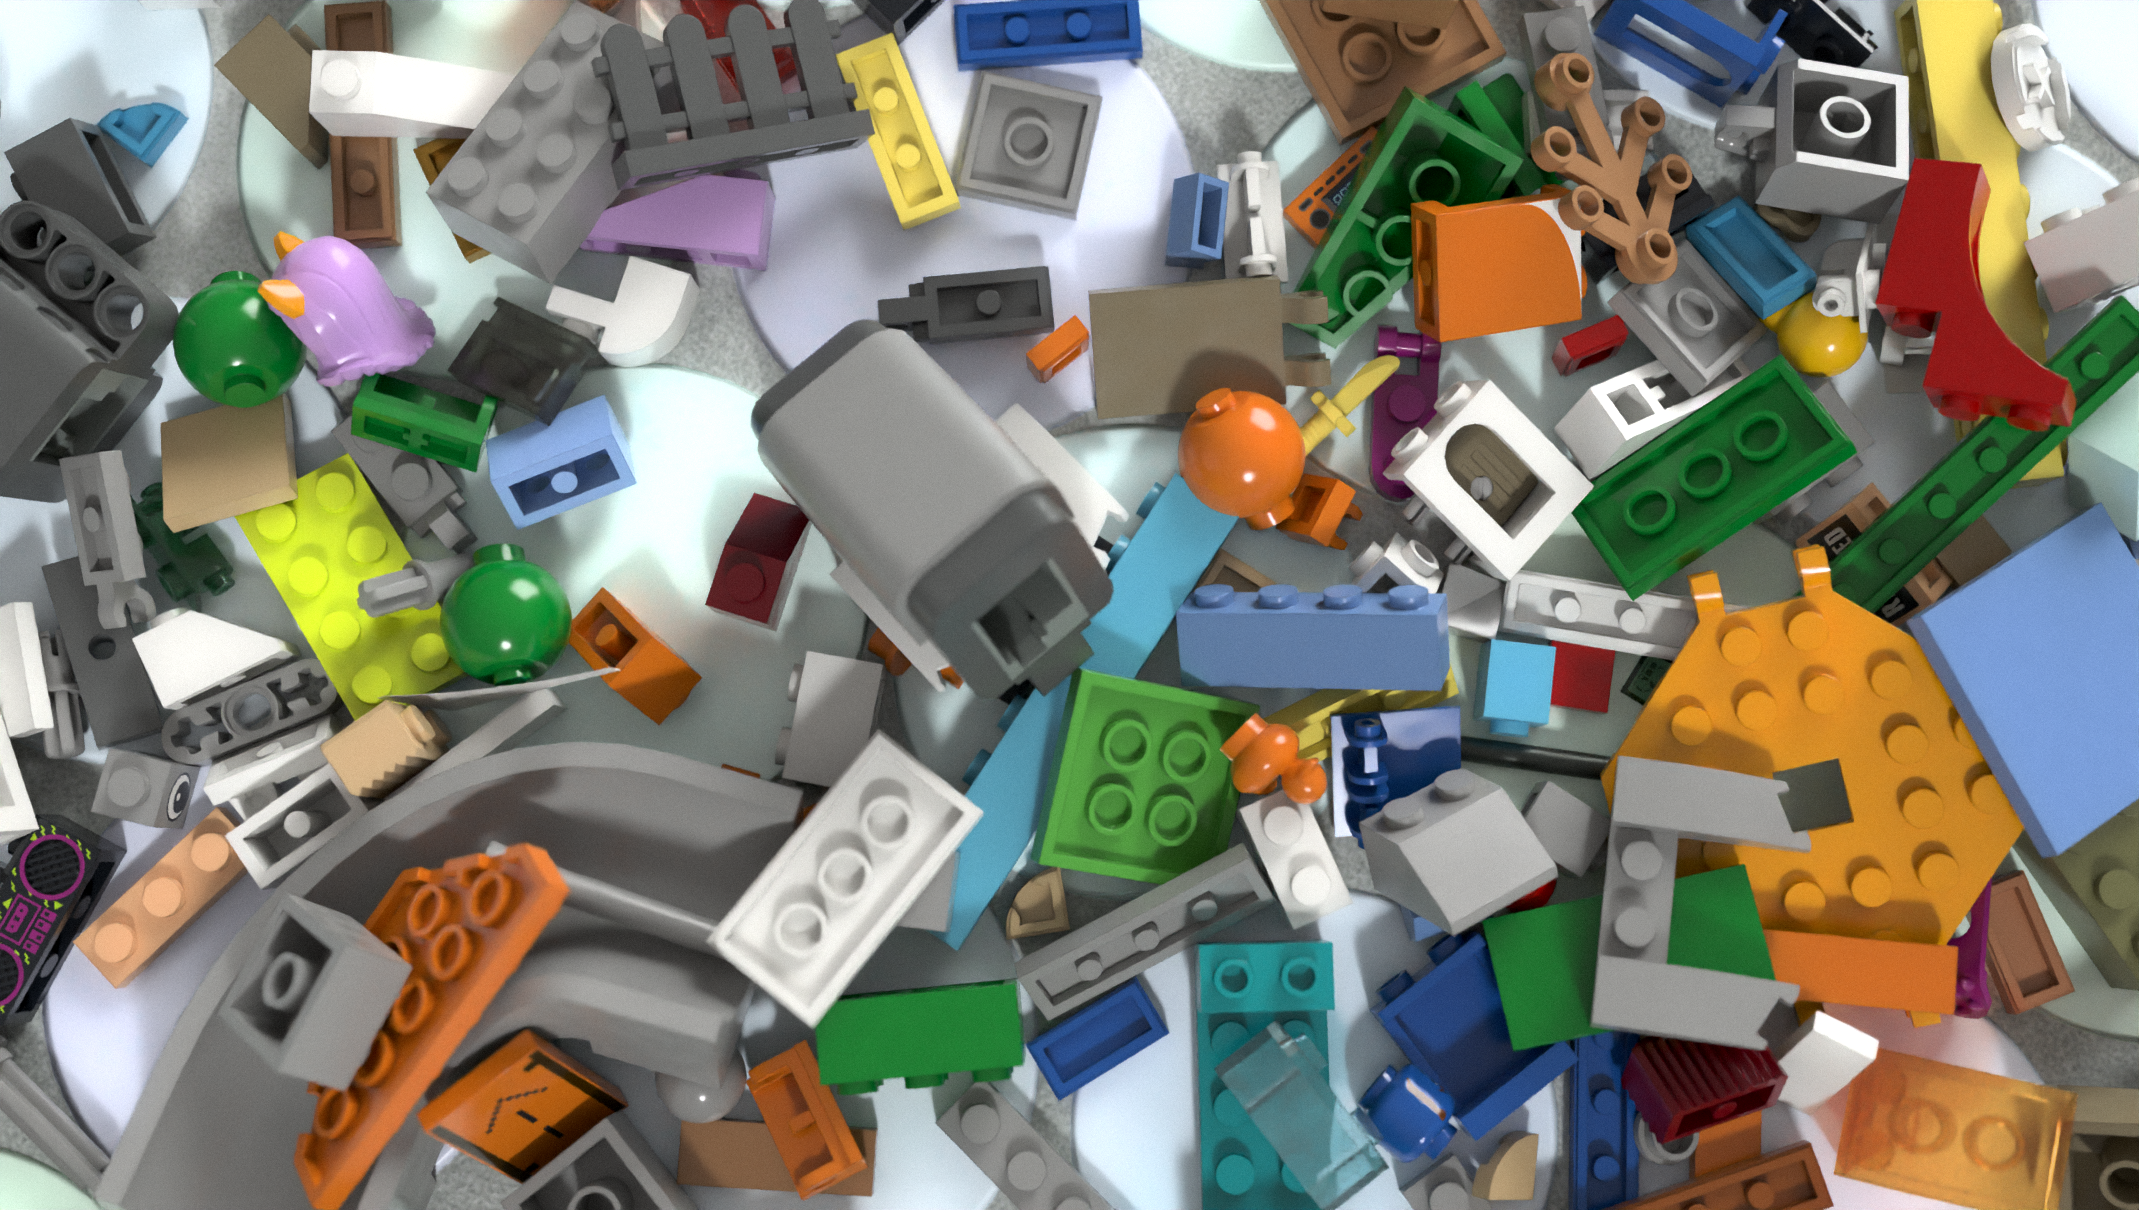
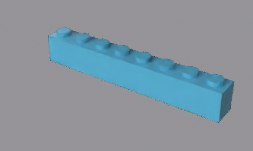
M1176 473L1167 487L1158 482L1152 486L1136 512L1137 515L1145 519L1132 540L1121 535L1108 554L1110 561L1106 570L1110 572L1108 576L1114 588L1112 599L1106 607L1090 619L1091 624L1081 632L1093 650L1094 655L1079 668L1136 679L1174 621L1177 610L1194 590L1239 519V516L1226 515L1206 506L1191 492L1184 478ZM1072 674L1045 697L1036 688L1027 700L1017 694L997 724V727L1006 733L994 752L991 754L982 748L962 778L963 782L971 786L964 797L984 812V816L956 849V852L961 853L950 932L926 930L957 951L961 949L1036 833Z

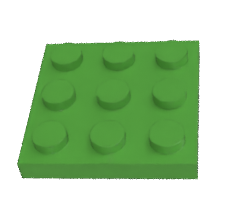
M1077 668L1071 675L1030 859L1041 865L1163 885L1227 851L1240 792L1235 788L1231 778L1230 766L1232 762L1219 749L1255 713H1259L1260 705L1248 701Z

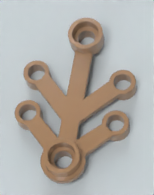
M1560 53L1536 71L1534 77L1535 89L1539 98L1549 108L1557 111H1569L1591 160L1576 152L1577 148L1574 138L1566 129L1559 126L1550 127L1532 141V158L1541 169L1548 172L1557 171L1580 185L1564 195L1558 203L1559 216L1567 227L1576 231L1584 230L1614 247L1617 266L1629 281L1636 284H1659L1669 279L1677 268V249L1672 237L1667 232L1675 196L1688 188L1692 182L1691 168L1686 160L1677 154H1669L1652 164L1647 173L1651 192L1644 212L1636 192L1649 137L1659 132L1665 125L1663 108L1655 99L1647 96L1639 98L1624 108L1621 113L1623 132L1617 154L1589 94L1595 77L1591 63L1578 53ZM1551 145L1554 147L1557 154L1552 150ZM1602 198L1613 205L1619 220L1604 212ZM1578 203H1579V204L1581 205V207L1583 208L1584 213H1583V212L1581 211V209L1579 208Z

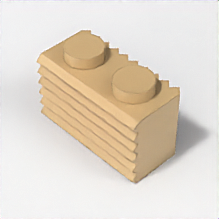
M385 700L320 745V748L351 795L384 799L450 751L446 744L452 741L453 738L447 726L432 709L423 712L412 704L407 706L406 704L403 705L402 703L399 704L398 702H388Z

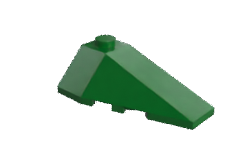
M1405 86L1372 140L1319 245H1317L1293 291L1295 293L1322 290L1323 296H1327L1328 322L1320 324H1289L1336 349L1393 299V295L1413 278L1411 204L1435 200L1446 206L1454 207L1500 200L1524 160L1460 117Z

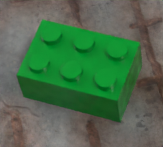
M1017 978L840 995L815 1026L820 1086L837 1084L838 1095L840 1096L879 1091L878 1086L884 1085V1079L903 1077L905 1089L937 1087L945 1085V1080L949 1079L948 1073L971 1071L972 1082L974 1083L1007 1080L1012 1078V1073H1014L1013 1067L1023 1066L1026 1058L1020 982Z

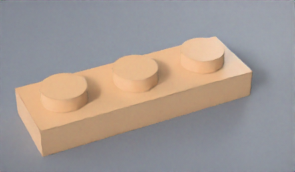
M216 807L73 941L115 989L126 988L249 872L225 837L227 833L241 824L226 807Z

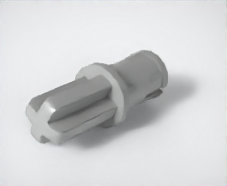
M463 551L454 556L428 563L420 559L411 560L403 566L402 570L363 580L358 585L359 597L356 599L359 609H365L369 617L372 618L411 607L418 610L430 609L436 604L438 599L445 598L452 583L463 572L473 567L472 554Z
M61 629L54 631V638H50L49 630L38 632L54 728L42 731L44 752L48 758L68 759L81 755L85 751L78 700L81 694L78 684H76Z

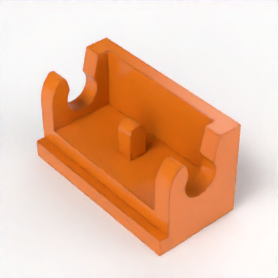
M806 1039L783 1053L759 1064L748 1072L750 1076L746 1080L748 1088L754 1097L802 1201L868 1168L829 1085L820 1086L819 1064Z

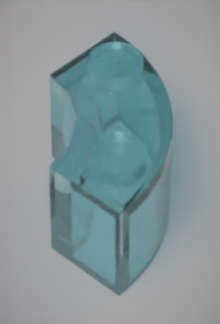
M1276 1019L1217 1065L1214 1070L1321 1210H1336L1389 1168L1375 1147L1384 1137L1360 1106L1351 1113L1343 1106L1319 1074V1071L1328 1063L1305 1033L1302 1032L1295 1039H1292Z

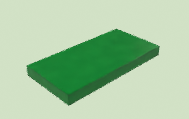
M1780 354L1593 480L1591 483L1594 485V488L1571 513L1628 596L1634 601L1858 452L1851 439L1784 356Z
M1745 864L1674 879L1666 964L1777 981ZM1603 894L1482 920L1513 1052L1616 1031L1590 1027Z

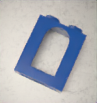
M1614 0L1593 35L1722 108L1736 91L1746 96L1760 74L1764 75L1785 43V40L1776 36V33L1788 13L1779 9L1755 40H1752L1684 0ZM1636 14L1718 61L1729 72V79L1715 77L1628 27Z

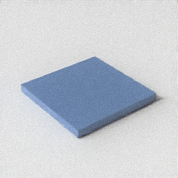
M2100 502L2079 511L1906 620L2042 858L2061 854L2139 799V566L2103 504Z

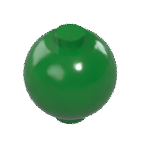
M228 271L217 275L212 279L210 285L195 293L186 302L175 322L173 351L177 365L184 378L200 394L223 405L250 408L278 398L295 383L306 360L307 346L293 333L280 316L269 309L267 301L257 291L261 281L253 274L244 271Z
M507 543L484 546L473 553V567L463 572L452 583L445 595L440 612V631L444 646L456 665L469 676L479 681L493 684L494 687L534 682V679L547 673L559 661L567 648L572 630V613L569 600L562 586L548 571L537 564L525 561V553L522 547Z

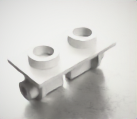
M1258 151L1240 153L1237 155V163L1216 165L1217 179L1229 182L1223 238L1225 279L1278 275L1280 284L1288 283L1278 160L1262 161V153Z
M1868 223L1865 238L1837 240L1826 248L1820 276H1818L1812 296L1814 308L1819 310L1824 316L1835 317L1839 314L1843 317L1859 316L1860 333H1867L1872 309L1877 308L1875 302L1889 254L1888 243H1877L1876 225L1874 223Z

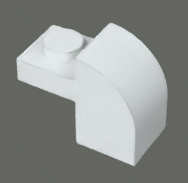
M630 256L614 303L553 285L545 309L562 324L560 331L567 336L593 344L597 343L599 335L602 336L598 352L610 365L637 367L659 360L680 342L689 325L700 288L689 273Z

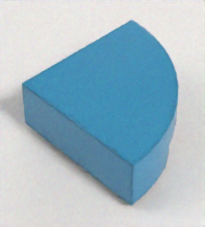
M151 102V104L137 105L124 110L121 108L115 109L105 115L96 125L100 127L103 134L152 168L189 118L169 105Z

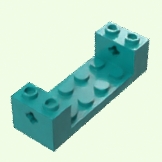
M1323 939L1199 942L1195 944L1202 1210H1334L1327 1010H1335L1333 942Z

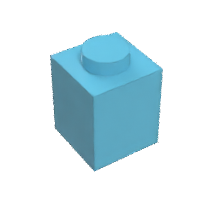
M1495 639L1481 644L1473 720L1490 722L1489 733L1510 737H1528L1529 727L1537 728L1547 725L1549 722L1556 647Z

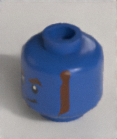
M1389 1064L1357 1103L1364 1110L1360 1120L1362 1130L1396 1160L1402 1163L1416 1160L1423 1152L1434 1160L1444 1150L1458 1130L1448 1122L1455 1110V1098L1414 1064H1406L1398 1070Z

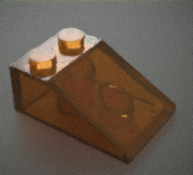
M1877 1047L1875 1060L1851 1080L1833 1175L1976 1210H2059L2079 1093Z

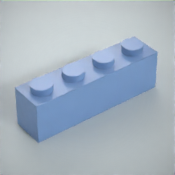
M1209 584L1198 587L1195 592H1191L1176 612L1182 686L1441 691L1450 669L1447 593H1429L1426 587L1419 585L1397 586L1390 589L1388 593H1363L1362 588L1356 585H1335L1324 589L1323 593L1298 592L1297 587L1287 584L1265 586L1259 589L1258 592H1234V588L1230 585Z

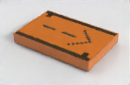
M527 1029L421 1108L416 1116L426 1134L523 1185L604 1118L621 1109L624 1110L629 1104L618 1087Z

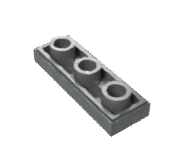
M79 556L41 566L99 751L161 733L163 722L147 671L132 640L136 636L126 604L124 615L127 626L104 629L98 618L99 596L97 586H84ZM102 642L114 643L116 650L110 658L100 660L93 657V651L98 644Z

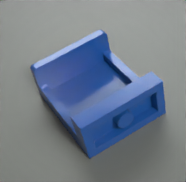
M1468 931L1463 936L1460 933L1454 936L1448 933L1426 951V954L1432 961L1413 976L1404 969L1386 981L1375 992L1381 1001L1373 1006L1370 1011L1408 1061L1421 1068L1452 1094L1456 1103L1452 1115L1453 1119L1466 1135L1477 1141L1577 1062L1579 1058L1566 1041L1513 1052L1490 953L1485 947L1487 942L1479 932Z

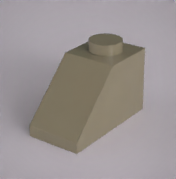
M268 14L219 59L214 66L308 161L320 170L328 162L329 132L309 113L312 51L322 49L296 23L286 31Z

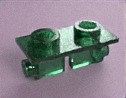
M156 482L145 488L140 494L143 501L136 503L130 495L137 532L142 539L144 550L148 549L160 565V568L155 570L156 576L163 589L175 603L185 599L193 611L202 613L201 594L209 590L213 596H219L235 585V580L231 576L234 568L207 533L186 545L182 541V537L197 530L200 526L173 533L164 522L162 482Z

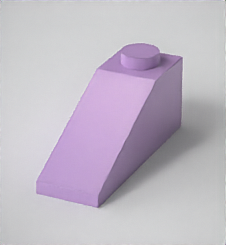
M737 169L723 172V176H699L604 210L580 248L582 251L766 271L775 197L768 181H762L760 175L751 171Z

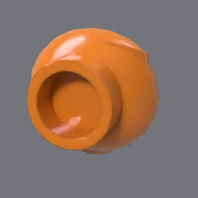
M1257 713L1247 720L1219 749L1232 762L1230 766L1231 778L1235 788L1241 793L1268 795L1275 790L1279 775H1281L1284 793L1295 803L1304 805L1314 803L1326 791L1327 776L1322 766L1318 764L1319 759L1316 757L1309 759L1297 757L1299 737L1296 732L1287 725L1277 723L1268 725Z

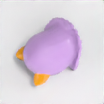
M280 231L273 238L280 263L274 271L271 280L263 281L258 286L257 291L267 301L269 309L280 316L293 333L315 354L319 364L316 381L320 385H325V387L343 384L345 380L354 381L360 379L364 374L373 376L376 373L384 375L391 371L396 372L403 367L415 365L418 359L425 354L426 350L433 347L436 328L432 319L428 318L426 312L421 307H417L415 302L394 296L373 261L358 247L344 239L333 236L318 237L304 242L293 235Z

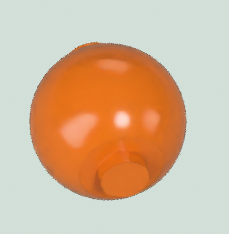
M1221 388L1203 396L1196 403L1197 410L1186 422L1179 439L1177 459L1181 477L1184 478L1191 492L1202 503L1217 512L1244 518L1251 530H1263L1277 525L1289 517L1295 509L1290 494L1298 486L1305 466V443L1296 420L1284 406L1260 393L1250 391L1232 392L1230 388Z

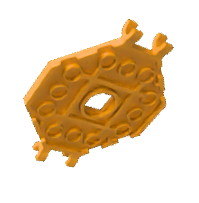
M1819 544L1791 550L1802 595L1725 613L1717 572L1711 569L1686 575L1697 621L1684 640V645L1664 676L1662 675L1634 719V724L1619 748L1612 754L1600 774L1610 817L1618 756L1712 768L1767 779H1773L1772 773L1837 759L1851 816L1847 821L1807 829L1811 840V851L1809 853L1678 838L1674 879L1745 864L1762 929L1946 945L2023 831L2024 826L1918 641L1834 592L1831 586V575L1825 548L1823 546L1819 547ZM1795 1000L1793 1004L1798 1028L1816 1011L1826 1014L1822 1002ZM1904 1010L1907 1018H1911L1914 1028L1941 1023L1940 1014Z

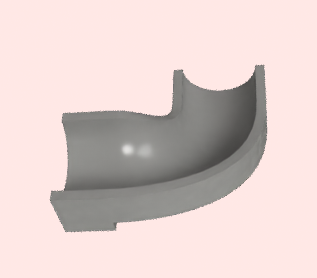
M565 742L517 748L463 763L411 786L368 811L325 843L284 880L242 926L210 968L179 1017L152 1069L93 1199L106 1210H318L312 1208L293 1163L298 1134H311L318 1096L306 1093L309 1081L276 1072L217 1015L284 892L350 915L363 926L403 870L415 867L433 870L444 867L446 860L477 853L485 855L492 841L506 846L525 843L545 850L557 867L722 922L803 822V791L672 753L627 744ZM561 904L557 914L548 921L524 954L517 969L505 980L484 1009L479 1021L467 1032L444 1064L439 1076L430 1083L406 1116L401 1128L392 1135L367 1169L363 1180L354 1187L338 1210H426L437 1183L431 1172L445 1143L426 1134L416 1114L421 1108L527 1029L546 1041L560 1038L590 1041L592 1052L595 1054L721 1090L757 983L729 961Z

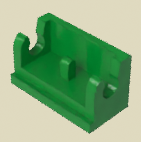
M376 373L373 376L365 374L358 395H356L353 403L351 435L476 473L486 446L485 440H488L497 414L498 407L496 405L498 398L485 395L482 405L386 376V374Z

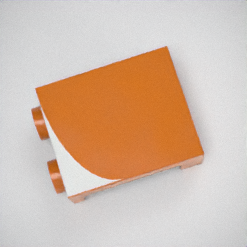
M1556 184L1543 185L1541 194L1454 207L1446 206L1435 200L1412 203L1411 231L1415 328L1441 343L1582 320V299L1587 292V276L1581 264V237L1586 231H1576L1567 227L1561 220L1558 212L1560 199L1572 190ZM1578 203L1579 208H1580L1581 211L1584 213L1583 208H1582L1581 205Z

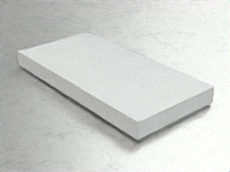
M878 729L705 942L808 1026L814 1028L984 816V812Z

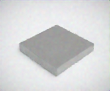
M982 71L955 185L956 194L1077 220L1103 105V96Z
M1683 238L1675 245L1678 263L1674 274L1669 279L1655 285L1636 284L1630 281L1607 303L1685 390L1694 397L1769 330L1690 242Z

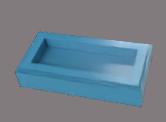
M1740 195L1686 226L1687 240L1762 320L1814 290L1816 287L1817 274Z

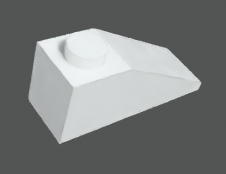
M313 50L309 113L332 136L467 139L516 75L377 51Z
M1739 357L1704 389L1692 397L1657 359L1589 388L1553 429L1587 478L1591 479L1605 473L1749 376L1752 372L1741 357Z

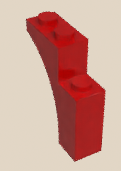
M1914 158L1875 304L1887 326H1890L1894 332L1912 338H1928L1932 332H1936L1922 385L1932 406L1938 408L1940 414L1961 421H1976L1979 419L1980 414L2007 418L2006 421L2010 425L2030 431H2046L2049 429L2050 424L2070 427L2077 401L2069 380L2046 369L2027 356L2008 338L1987 308L1981 285L1979 252L1980 236L1991 188L1982 164Z

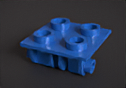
M1459 705L1330 714L1334 836H1353L1358 838V847L1365 849L1359 822L1380 812L1390 801L1408 797L1434 783L1439 775L1461 768Z

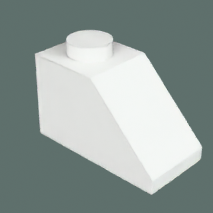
M184 607L158 615L150 621L151 630L132 638L163 708L179 710L263 676L302 657L300 649L296 644L193 610L188 611Z

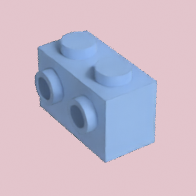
M605 394L485 440L490 481L517 530L637 484L629 443Z

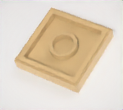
M285 393L270 402L250 408L223 405L160 423L163 520L173 533L298 499L291 402Z

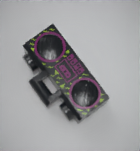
M36 814L35 817L39 829L9 842L8 853L12 857L8 864L0 861V884L1 882L3 883L0 888L1 1026L32 1021L75 945L73 941L81 934L127 852L124 848L62 815Z

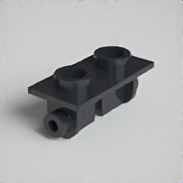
M1752 0L1746 6L1765 25L1768 24L1779 9L1787 12L1788 15L1776 35L1785 40V43L1802 59L1859 68L1879 47L1870 39L1874 33L1870 29L1866 31L1841 7L1834 13L1826 7L1825 4L1829 0H1796L1795 2L1792 0Z

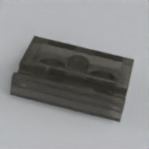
M497 297L493 303L497 310L489 322L481 320L447 371L459 382L485 395L496 397L499 402L550 426L584 376V373L580 370L589 356L594 359L599 353L598 348L588 338L501 297Z

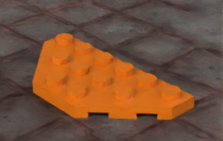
M521 843L506 847L505 854L490 857L477 853L446 860L444 867L429 870L423 867H415L403 870L363 925L364 928L413 966L401 988L399 993L401 996L392 1004L371 1043L366 1060L358 1067L346 1091L311 1081L308 1082L306 1093L317 1095V1103L311 1134H298L293 1163L313 1209L338 1210L354 1187L363 1180L367 1169L392 1135L401 1128L406 1116L430 1083L439 1076L444 1064L467 1032L479 1021L484 1009L505 980L517 969L522 957L548 921L559 911L562 902L570 893V890L545 850Z

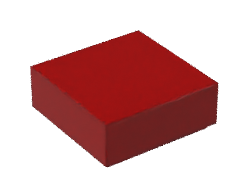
M1615 315L1561 338L1551 357L1560 377L1563 375L1567 377L1617 356L1629 332L1623 320L1618 315Z
M1553 640L1548 642V646L1556 647L1550 707L1602 715L1608 713L1615 651Z

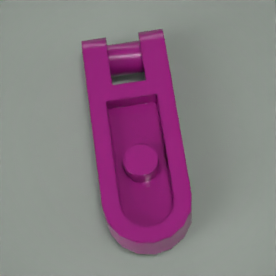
M1377 325L1374 341V359L1386 355L1417 358V375L1395 374L1394 372L1372 392L1368 468L1370 482L1375 491L1386 500L1397 503L1407 502L1415 493L1403 481L1389 480L1383 472L1395 460L1391 455L1395 445L1414 428L1419 427L1422 430L1437 414L1434 404L1438 399L1439 362L1442 342L1436 341L1421 331L1420 333L1398 332L1397 326Z

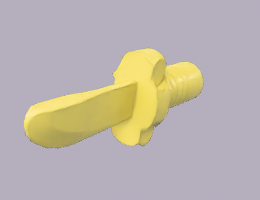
M1386 355L1370 361L1331 400L1320 390L1309 398L1319 410L1300 427L1305 443L1306 456L1334 429L1338 428L1346 438L1357 429L1346 417L1399 368V358Z

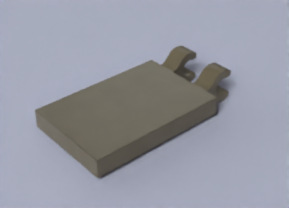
M1278 275L1088 290L1098 419L1195 412L1197 410L1195 405L1203 396L1221 388H1230L1232 392L1250 391L1260 393L1283 405L1286 404L1285 386L1321 387L1331 385L1330 359H1326L1325 352L1284 356L1282 323L1320 324L1328 322L1327 296H1323L1322 290L1281 294L1280 278Z

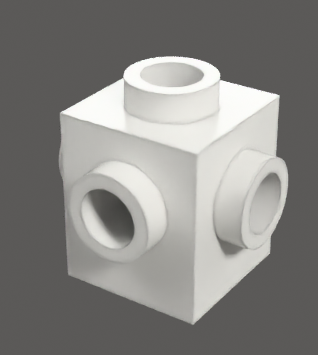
M1398 532L1382 547L1373 540L1348 567V570L1355 575L1350 585L1361 587L1363 593H1388L1390 589L1403 585H1419L1426 587L1429 593H1436L1444 576V573L1438 569L1439 563L1436 557L1428 548L1415 540L1408 542Z

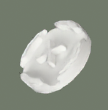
M2021 24L2001 31L1994 40L1991 54V73L1997 105L2007 129L2021 147L2032 152L2059 145L2065 138L2059 130L2068 128L2071 118L2070 92L2062 63H2059L2057 56L2047 59L2041 47L2050 43L2048 36L2033 24Z

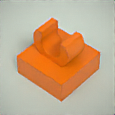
M1303 473L1298 486L1291 496L1295 509L1289 517L1278 523L1275 529L1295 541L1345 550L1348 543L1344 539L1339 538L1335 532L1343 517L1360 521L1363 514L1360 508L1351 503L1357 491L1339 479Z

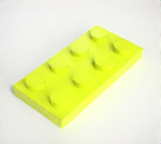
M348 453L298 478V499L234 516L355 721L385 701L384 699H378V697L438 693L469 676L456 665L444 646L440 631L441 606L438 601L432 608L427 610H418L411 607L375 618L369 617L365 609H359L356 599L359 597L358 585L363 580L402 570L403 566L413 559Z

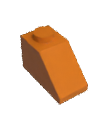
M604 587L595 594L572 620L569 644L594 671L610 667L620 669L619 671L599 676L609 687L658 725L673 710L679 708L687 700L690 691L703 678L669 644Z

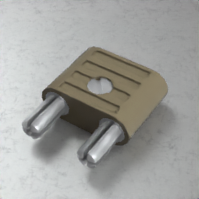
M1470 424L1461 427L1446 445L1445 462L1452 478L1500 527L1506 523L1539 482L1537 477L1491 430L1483 425ZM1414 494L1399 513L1406 523L1417 526L1430 511V508ZM1455 535L1441 552V556L1447 563L1452 562L1460 565L1472 550Z

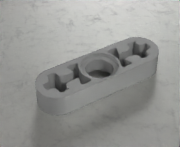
M303 659L173 712L163 724L161 743L166 754L174 761L187 765L205 766L211 764L215 759L329 713L334 714L342 707L344 702L319 659ZM311 673L314 677L328 680V687L320 691V703L305 697L287 703L284 696L276 688L281 684V691L290 694L306 689L309 686L308 675ZM261 694L270 704L271 715L265 726L258 730L250 731L244 727L240 720V708L247 698L252 695ZM288 707H289V708L292 710V712H293V715L290 716V717H289V709H288ZM220 708H221V716H220V715L218 714V712H217V710L220 709ZM191 722L196 726L212 727L223 722L225 728L233 736V739L229 741V733L216 731L200 739V751L194 747L184 746L182 738L187 737L191 733L189 725Z

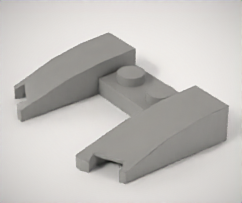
M1618 756L1615 768L1590 1027L1761 1051L1765 1049L1768 1041L1757 1034L1758 1030L1778 1000L1789 1007L1794 1004L1799 996L1800 985L1666 963L1678 838L1809 853L1811 851V840L1807 830L1793 833L1778 798L1779 795L1789 792L1786 782L1712 768Z

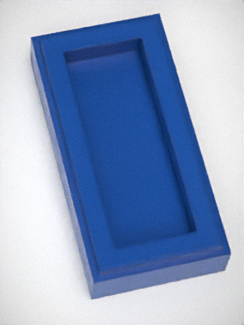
M1135 976L1033 1038L1025 1045L1056 1098L1060 1101L1168 1035L1169 1031Z

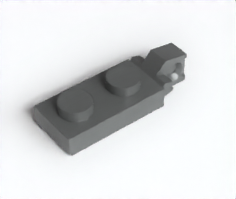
M1048 266L923 277V282L908 285L909 297L877 301L879 323L887 329L903 330L904 332L913 331V339L916 342L929 341L930 344L1045 334L1053 333L1055 330Z

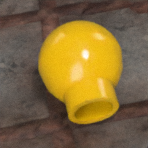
M1814 291L1805 294L1766 319H1759L1769 330L1777 334L1776 342L1780 354L1784 356L1792 368L1800 374L1813 378H1829L1850 369L1862 356L1868 340V331L1867 333H1860L1859 316L1843 317L1839 314L1835 317H1827L1821 314L1819 310H1816L1812 303Z

